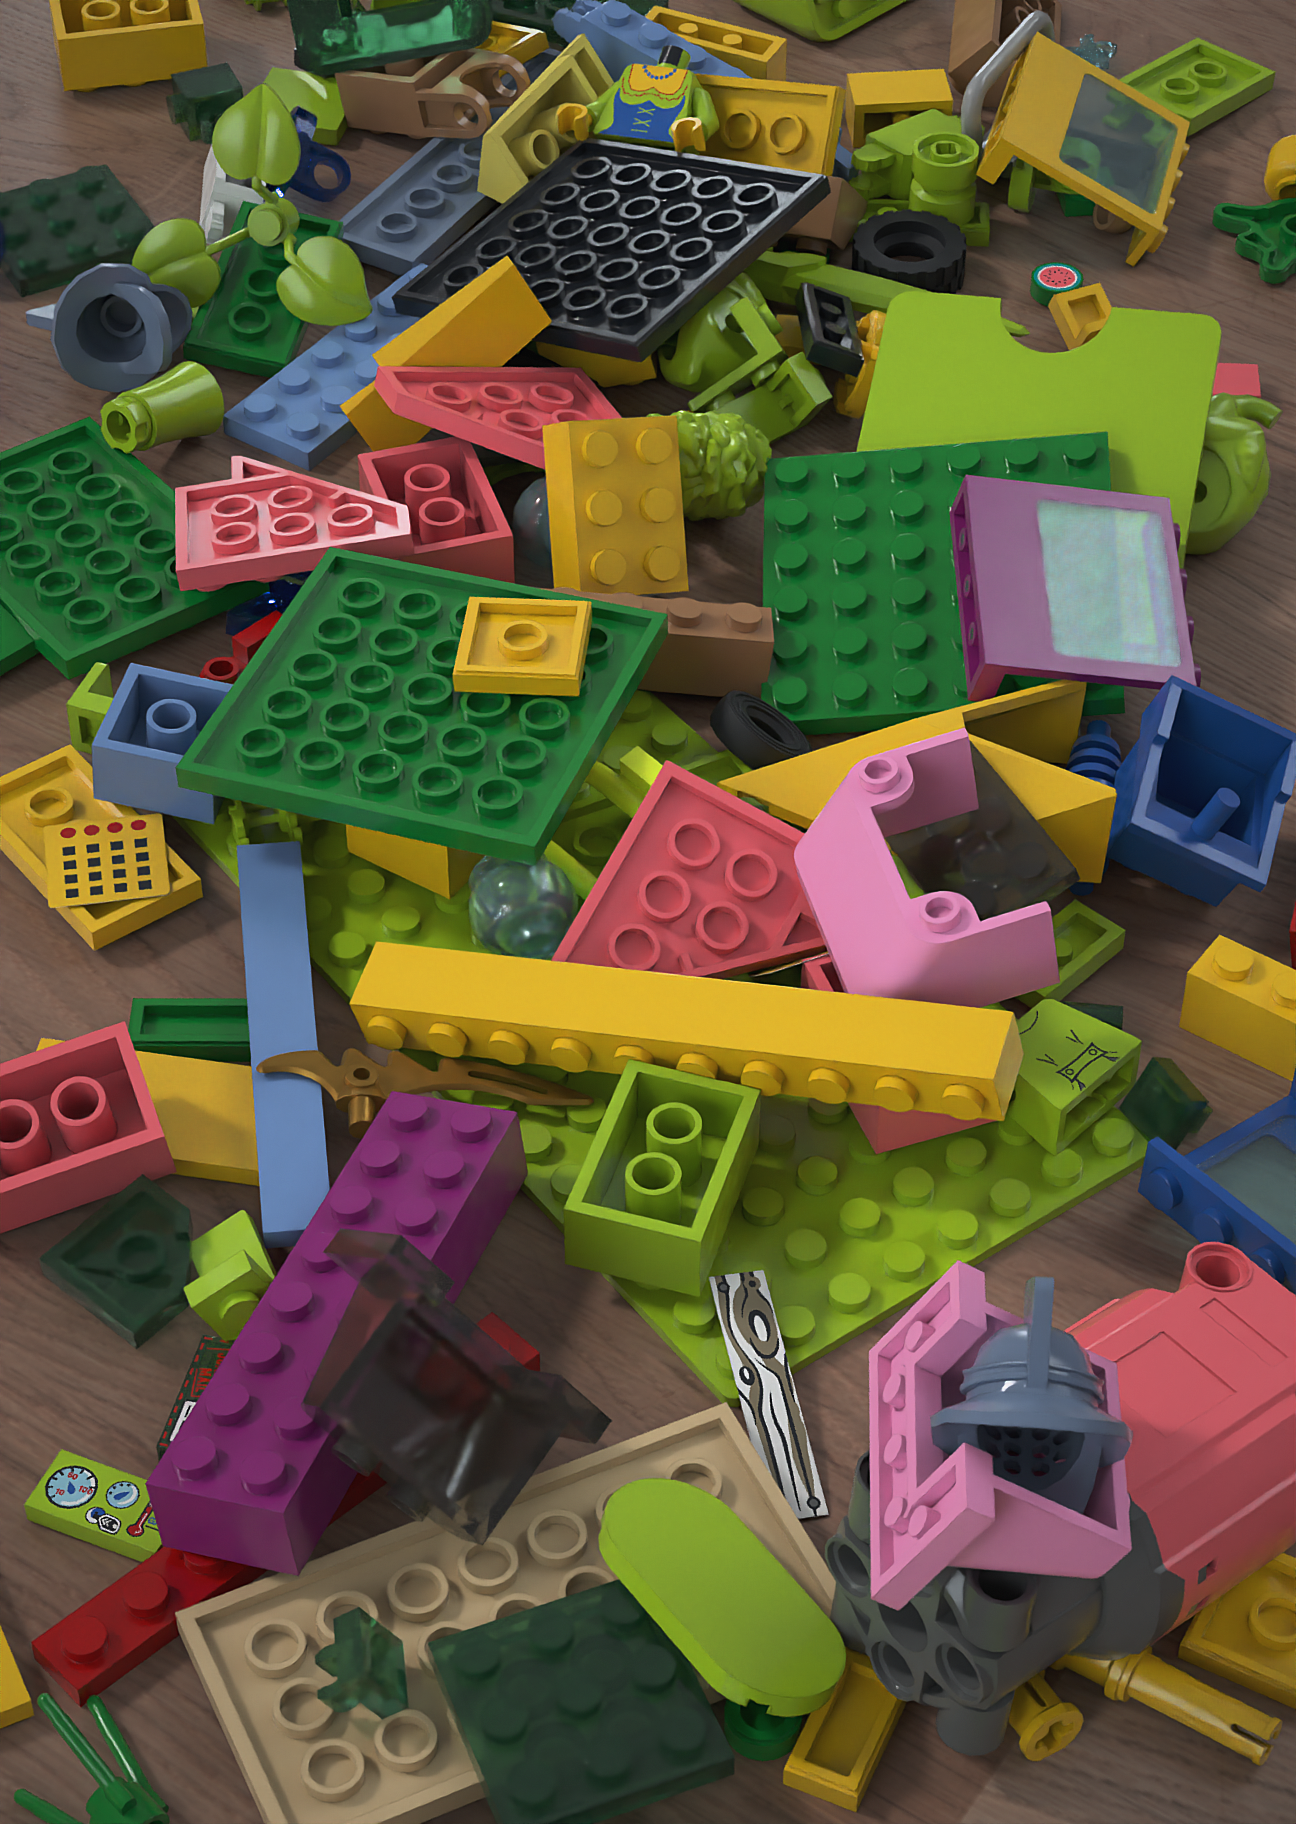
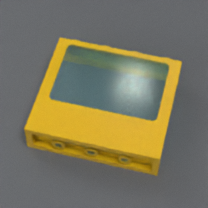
M1036 32L1012 67L976 175L994 185L1012 157H1018L1135 226L1125 260L1126 263L1134 267L1145 251L1153 254L1158 249L1168 231V226L1164 225L1163 222L1167 219L1176 201L1170 195L1176 189L1183 175V172L1178 168L1190 148V145L1185 143L1190 122L1041 33Z

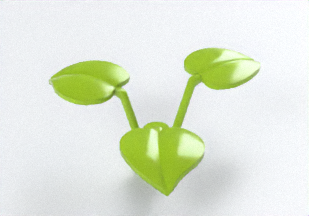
M260 84L222 114L215 125L212 136L214 156L222 170L235 179L251 178L252 189L265 200L264 203L256 206L249 214L248 227L207 245L205 233L196 221L186 218L164 221L154 227L143 238L133 257L132 266L148 274L152 283L177 288L188 298L192 309L209 301L219 287L221 271L218 263L211 256L212 254L250 237L264 246H274L282 242L284 244V257L291 266L279 275L277 292L285 307L293 315L306 322L324 326H340L364 319L372 313L373 308L367 293L364 271L355 252L340 239L332 236H316L305 241L300 246L296 255L294 253V244H296L297 238L293 234L299 226V213L289 200L279 198L277 192H270L262 184V181L271 185H282L290 181L300 163L301 149L297 129L286 105L268 84Z

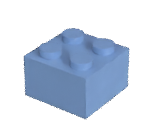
M130 663L92 743L94 799L214 824L225 797L178 787L175 767L233 684Z

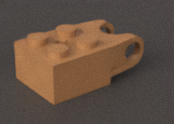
M397 29L387 31L334 73L348 127L367 129L373 134H384L387 132L405 134L412 139L427 137L477 138L492 125L493 120L490 108L512 106L531 85L527 71L516 58L502 53L471 47L469 37ZM499 70L507 71L512 75L517 84V91L507 89L502 84ZM477 114L479 122H471L472 117Z

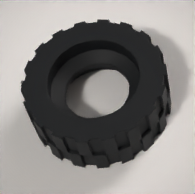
M912 209L883 212L881 215H874L868 218L867 222L861 223L857 227V233L853 235L851 270L900 282L933 293L956 294L957 290H961L965 277L966 236L960 232L958 225L952 224L941 215H933L931 212L912 211ZM916 256L927 260L905 262L892 259L891 257Z

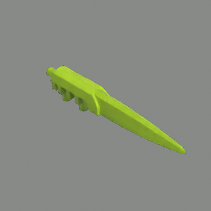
M773 247L767 249L744 270L751 277L765 299L796 305L795 296L801 282H807L849 297L853 310L865 313L877 310L887 314L890 301L902 292H930L889 279L826 264L827 257L790 251L778 253L773 252ZM1002 317L1003 324L1011 336L1024 337L1031 334L1024 326Z

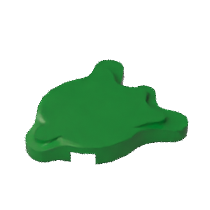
M1296 198L1275 200L1259 206L1220 203L1214 208L1212 224L1220 230L1239 234L1236 238L1235 252L1259 263V277L1261 280L1267 283L1278 284L1286 281L1291 274L1296 273Z

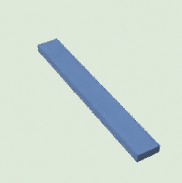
M300 841L237 845L262 1230L265 1248L295 1246L330 1191L321 1084L309 1077L296 1073H259L256 1070L260 1062L274 1055L294 1051H318Z

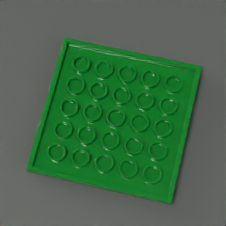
M1108 432L770 458L766 463L768 470L765 473L763 607L771 608L774 647L768 681L761 683V699L791 720L804 735L876 731L915 718L977 702L968 701L949 514L965 475L1111 491ZM1046 503L1037 504L1054 650L1061 655L1122 661L1113 511ZM1005 674L995 697L1061 679ZM1087 682L1081 716L1125 713L1124 686Z
M329 547L175 767L178 787L536 866L667 637L668 614ZM469 597L592 602V624L579 696L454 692L453 670Z

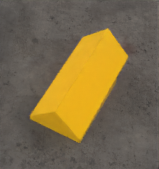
M506 256L372 354V357L379 366L502 367L547 327L552 320L513 262ZM375 380L340 405L342 411L373 452L416 444L433 429L432 427L394 414L375 389Z

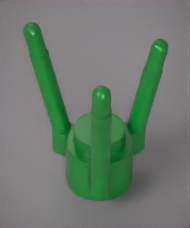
M43 1693L38 1697L37 1703L100 1786L91 1795L86 1804V1811L91 1816L89 1824L170 1823L169 1816L167 1815L169 1806L152 1789L112 1715L108 1712L98 1695L90 1696L87 1699V1706L126 1780L123 1777H116L71 1718L65 1714L50 1694ZM18 1789L14 1793V1801L48 1824H83L26 1789Z

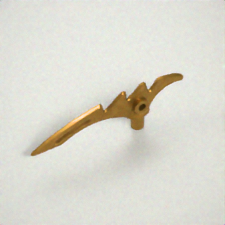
M355 1048L345 1050L339 1066H335L320 1051L306 1050L271 1056L260 1062L256 1067L259 1073H296L309 1077L321 1084L333 1097L336 1108L348 1113L349 1133L353 1137L360 1139L363 1138L374 1121L376 1112L380 1111L392 1091L415 1095L442 1090L483 1091L510 1097L529 1105H591L594 1102L591 1096L563 1085L479 1062L445 1057L440 1060L438 1071L433 1072L399 1051H392L388 1054V1064L385 1067Z

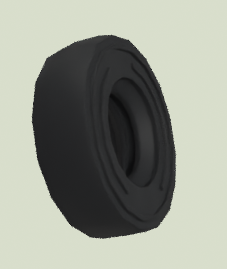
M736 690L727 693L710 715V726L718 739L730 752L754 770L813 751L806 736L791 720L773 706L749 693Z

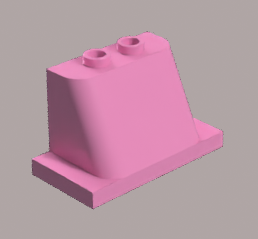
M959 1260L869 1351L871 1599L898 1611L946 1566L1096 1579L1108 1572L1132 1550L1129 1521L1130 1497L1127 1493L1125 1459L1106 1467L1098 1468L1093 1490L1083 1514H1080L994 1475L992 1456L995 1457L994 1455L964 1442L950 1456L933 1444L930 1416L966 1400V1395L960 1392V1385L964 1381L962 1372L973 1367L980 1346L999 1329L1023 1324L1022 1318L986 1302L985 1273ZM1084 1348L1089 1354L1094 1375L1105 1382L1102 1386V1393L1105 1395L1103 1403L1098 1405V1408L1121 1420L1117 1363ZM1007 1451L1010 1456H1018L1013 1451ZM1038 1453L1033 1456L1035 1458H1044L1046 1455ZM1066 1459L1058 1460L1056 1463L1064 1462ZM1006 1469L1011 1474H1018L1016 1470ZM1042 1471L1033 1472L1035 1476L1040 1477L1047 1474Z

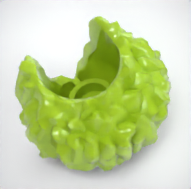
M681 410L672 413L671 416L677 415L684 517H687L690 521H699L712 517L721 520L728 517L743 516L746 513V508L754 506L764 495L763 482L765 481V473L768 470L766 463L772 457L769 440L762 434L761 430H756L753 425L748 424V422L746 423L743 417L732 412L716 414L712 411L707 413H691ZM654 413V414H648L647 417L664 416V415H661V414H658V413Z

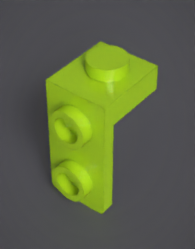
M745 296L729 308L758 354L690 400L687 405L692 412L707 413L737 399L735 395L751 384H754L756 388L764 385L779 369L780 364L789 358L775 337L783 331V328L766 303L756 309L748 296Z
M802 351L786 359L764 385L712 412L716 414H728L730 412L739 414L746 423L748 422V424L753 425L756 430H761L762 434L769 440L770 445L806 426L833 396L826 387L822 374L812 366L809 360H806V356Z
M244 1210L238 1211L189 1244L188 1250L199 1278L183 1288L191 1308L224 1341H229L227 1344L232 1347L277 1275L254 1220Z

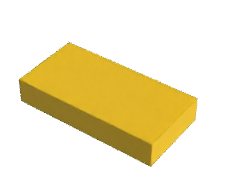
M845 1647L846 1665L844 1672L838 1680L830 1700L818 1710L810 1713L784 1767L783 1784L857 1812L907 1701L898 1699L885 1688L873 1670L869 1656Z

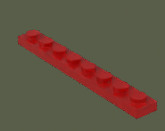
M491 1312L421 1362L328 1526L540 1371V1352L496 1314ZM164 1546L31 1642L34 1659L82 1707L87 1703V1699L90 1696L99 1695L180 1635L175 1612L246 1586L268 1571V1569Z

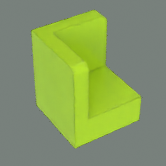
M96 662L66 703L72 746L77 751L92 754V743L114 699L108 664Z

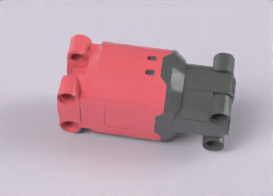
M1204 1242L1196 1245L1188 1252L1180 1287L1175 1293L1154 1288L1137 1290L1122 1299L1110 1301L1064 1330V1332L1072 1334L1083 1348L1117 1363L1121 1421L1134 1432L1131 1446L1124 1457L1127 1493L1130 1497L1129 1521L1132 1550L1101 1577L1087 1579L946 1566L899 1611L872 1600L870 1450L866 1451L858 1459L848 1515L841 1520L836 1535L828 1539L825 1545L827 1565L836 1581L830 1620L839 1631L846 1647L867 1653L877 1677L891 1694L907 1702L915 1700L922 1705H931L938 1709L935 1721L937 1733L943 1742L954 1751L974 1756L985 1755L996 1750L1004 1740L1015 1689L1064 1655L1109 1661L1121 1659L1130 1654H1139L1289 1549L1296 1542V1295L1234 1246L1221 1242Z

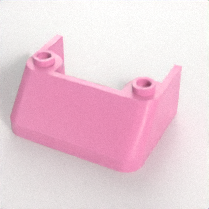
M965 727L859 761L846 775L795 848L794 860L800 884L845 993L980 1008L1060 983L1052 915L1047 901L980 921L972 903L966 897L955 892L938 891L910 899L884 838L979 809L970 740Z

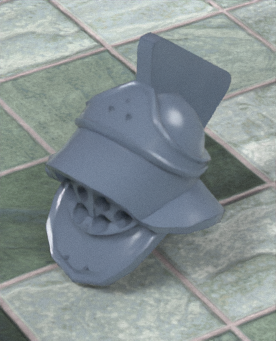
M101 263L79 274L66 287L56 304L26 311V320L29 326L51 331L50 340L60 366L73 380L92 389L117 393L140 387L156 376L158 372L167 370L172 361V353L184 342L191 329L192 309L188 298L177 288L152 283L148 274L132 265Z
M1034 1276L1026 1281L1023 1324L999 1329L980 1346L973 1367L962 1372L964 1381L960 1385V1392L966 1395V1400L930 1416L932 1441L935 1446L950 1456L964 1442L994 1455L995 1457L992 1456L994 1475L1083 1514L1095 1484L1098 1468H1103L1123 1460L1131 1446L1134 1432L1123 1421L1098 1408V1405H1101L1105 1398V1395L1102 1393V1386L1105 1382L1094 1375L1089 1354L1074 1336L1052 1327L1054 1278ZM1007 1451H1013L1018 1456H1010ZM1042 1453L1046 1456L1044 1458H1035L1033 1455ZM1066 1459L1064 1462L1056 1463L1058 1460ZM1006 1469L1016 1470L1018 1474H1011ZM1042 1471L1047 1474L1040 1477L1035 1476L1033 1472Z

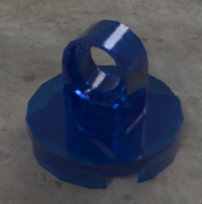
M298 105L290 112L298 132L301 149L300 163L297 171L291 180L285 184L271 185L266 183V188L270 192H277L279 198H282L290 187L313 200L331 202L338 198L349 186L351 181L350 166L338 153L312 140L317 125V115ZM324 164L335 171L338 178L336 188L326 189L317 183L314 176V169L317 165Z

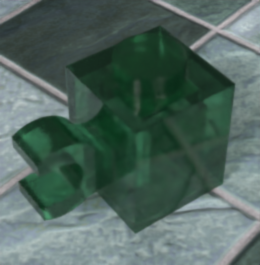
M228 63L171 74L173 94L167 95L169 116L174 125H181L190 142L202 139L206 144H212L213 131L219 118L228 108L243 98V87Z

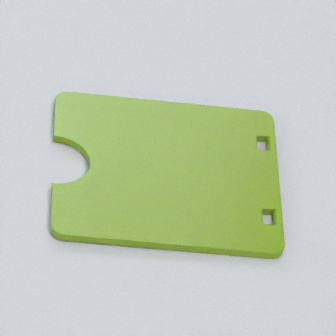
M906 291L896 295L890 301L856 452L1108 432L1111 491L1170 498L1173 523H1178L1180 527V545L1177 554L1179 567L1183 569L1221 347V327L1213 317L1194 313L1112 307L1104 327L1090 341L1069 351L1046 353L1023 346L1009 334L1001 317V298ZM1113 511L1121 645L1154 648L1155 642L1140 540V532L1149 515Z

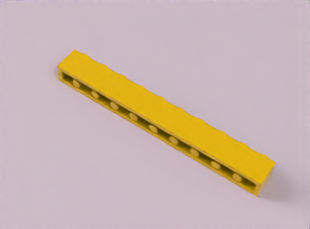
M378 941L375 943L349 1003L367 1043L387 1050L407 1048L432 1051L446 1057L464 1055L496 1059L509 1065L530 1063L555 1066L575 1073L587 1070L622 1075L628 1059L761 1089V1095L773 1096L776 1094L815 1098L828 1104L850 1102L881 1106L894 1112L915 1110L948 1114L960 1120L981 1118L1004 1121L1024 1055L1015 1014L1012 1011Z

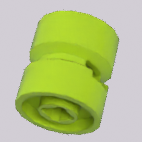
M937 131L920 136L914 142L911 170L915 178L912 179L910 187L909 209L918 212H931V214L936 216L941 215L952 224L955 223L958 226L968 223L974 217L977 187L974 181L977 178L976 172L979 160V147L976 141L958 132Z

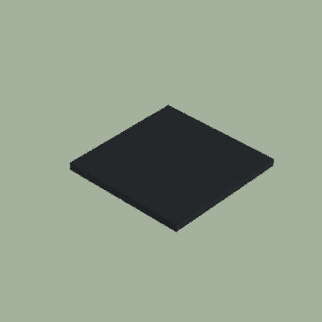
M587 138L584 141L579 140L398 290L391 298L396 313L423 318L497 262L508 256L552 320L532 341L642 363L831 193L828 176Z

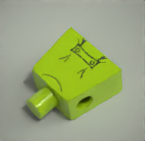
M1045 999L1016 1021L1024 1055L1006 1113L1047 1151L1056 1156L1135 1088L1142 1041L1129 1033L1059 1001ZM993 1006L987 1008V1009L998 1010L997 1008H995V1007H993Z

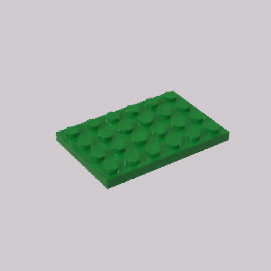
M90 416L0 452V604L21 623L35 640V648L68 680L88 673L96 662L106 664L131 652L141 650L151 643L181 630L191 628L203 620L228 609L238 607L246 601L269 592V582H258L256 580L230 583L221 589L209 592L197 589L180 591L176 574L175 491L132 453H125L119 448L112 449L101 432V426Z

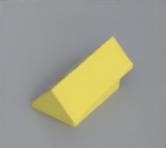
M584 33L578 35L483 135L478 192L503 204L579 141L574 137V130L568 131L564 135L558 133L557 110L559 107L569 103H577L583 106L595 102L614 84V81ZM593 131L588 132V138L597 139Z

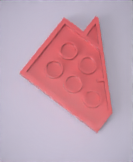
M378 366L374 384L375 389L394 414L544 470L543 425L565 421L622 418L582 368Z
M243 456L231 457L232 479L175 488L176 574L180 591L197 589L209 592L221 589L230 583L249 580L272 582L281 579L287 574L312 571L329 547L398 560L402 556L415 554L407 505Z
M666 760L551 961L724 979L828 951L800 884L794 860L795 848L805 833Z

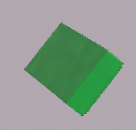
M133 998L128 1032L136 1051L216 1062H251L247 998Z

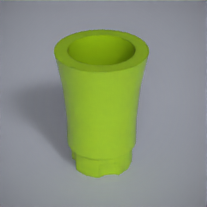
M185 361L162 376L140 387L123 392L116 399L104 404L100 411L102 417L101 432L112 449L119 448L125 453H131L135 450L145 451L158 445L184 438L208 436L216 432L223 421V395L216 379L204 366L193 361Z

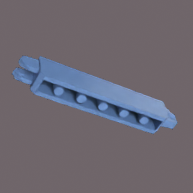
M576 0L574 6L571 7L573 12L571 9L562 8L556 12L552 19L554 31L561 38L564 37L565 41L569 43L578 35L585 34L614 83L619 81L625 68L633 63L657 66L662 48L667 45L680 47L690 54L691 59L687 70L693 73L753 79L742 70L732 67L706 52L702 47L688 42L669 31L665 26L653 22L632 10L628 5L616 0H609L604 4L596 0ZM840 128L832 176L843 178L846 182H849V179L856 178L860 170L855 169L853 164H851L852 153L840 145L842 129Z

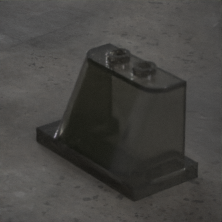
M340 1228L323 1251L354 1278L358 1284L301 1402V1408L314 1422L337 1440L331 1449L332 1452L342 1462L364 1476L368 1477L374 1471L391 1486L386 1494L387 1499L411 1518L423 1522L427 1516L456 1537L483 1545L559 1437L596 1445L612 1422L607 1415L561 1375L525 1368L453 1305L445 1296L455 1282L402 1235Z

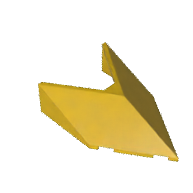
M1059 680L915 718L717 782V787L739 799L742 797L755 798L759 803L768 806V814L809 829L846 775L859 761L965 727L970 740L979 809L886 837L884 839L891 853L898 856L909 870L1101 883L1117 798L1116 789L1046 763L1067 764L1072 746L1078 738L1087 682Z

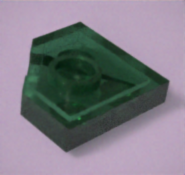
M142 1174L39 1257L42 1273L134 1348L138 1349L189 1306V1301L183 1288L191 1282L193 1223L190 1210Z

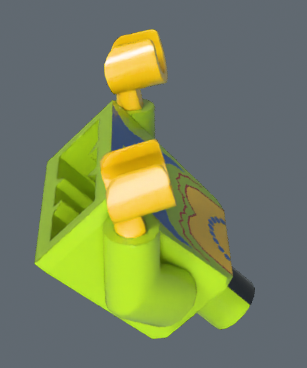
M672 45L662 48L657 66L634 63L627 66L619 81H616L595 102L586 106L569 103L559 107L557 110L558 133L564 135L566 132L574 130V137L577 140H587L589 137L588 132L593 131L595 137L599 140L699 155V152L706 150L705 142L718 131L720 123L711 95L702 88L695 73L687 70L691 59L690 54L686 50Z

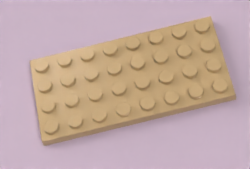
M727 1402L306 1562L299 1576L280 1572L175 1612L179 1634L264 1823L421 1824L725 1699L723 1695L716 1691L702 1677L613 1573L602 1557L598 1539L602 1516L612 1494L627 1483L647 1478L677 1480L705 1490L721 1500L741 1519L830 1619L836 1581Z

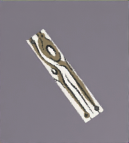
M764 1270L709 1277L752 1445L798 1519L829 1515Z

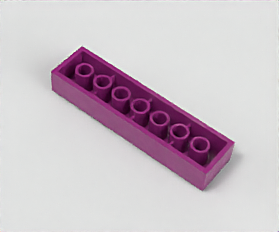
M396 1091L391 1092L145 1483L163 1546L295 1576L300 1575L528 1175L518 1112Z

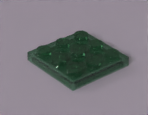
M106 164L85 166L71 174L53 179H38L28 186L0 192V268L20 296L26 297L70 284L79 274L101 263L132 265L133 257L139 244L155 226Z
M619 1579L428 1642L429 1662L497 1824H595L734 1775L735 1756L689 1660Z

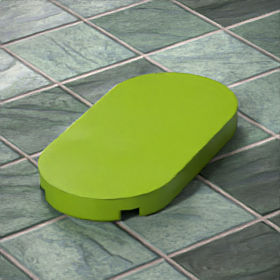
M663 1478L636 1480L625 1484L612 1494L602 1516L601 1530L598 1535L599 1550L602 1557L613 1573L716 1691L728 1700L747 1707L750 1699L759 1704L769 1705L766 1714L783 1717L811 1713L824 1706L830 1700L846 1665L845 1645L839 1631L829 1617L726 1504L696 1486Z

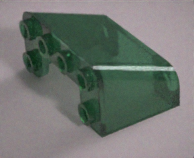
M286 0L297 55L301 64L308 71L316 75H330L472 49L480 46L489 37L492 29V0H421L356 13L353 10L352 0Z

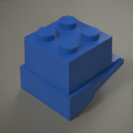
M1171 675L1142 713L1139 739L1115 773L1114 788L1116 789L1117 798L1106 857L1121 863L1129 869L1137 870L1172 886L1185 895L1193 896L1215 907L1239 883L1261 892L1267 884L1285 805L1292 796L1295 784L1296 733Z

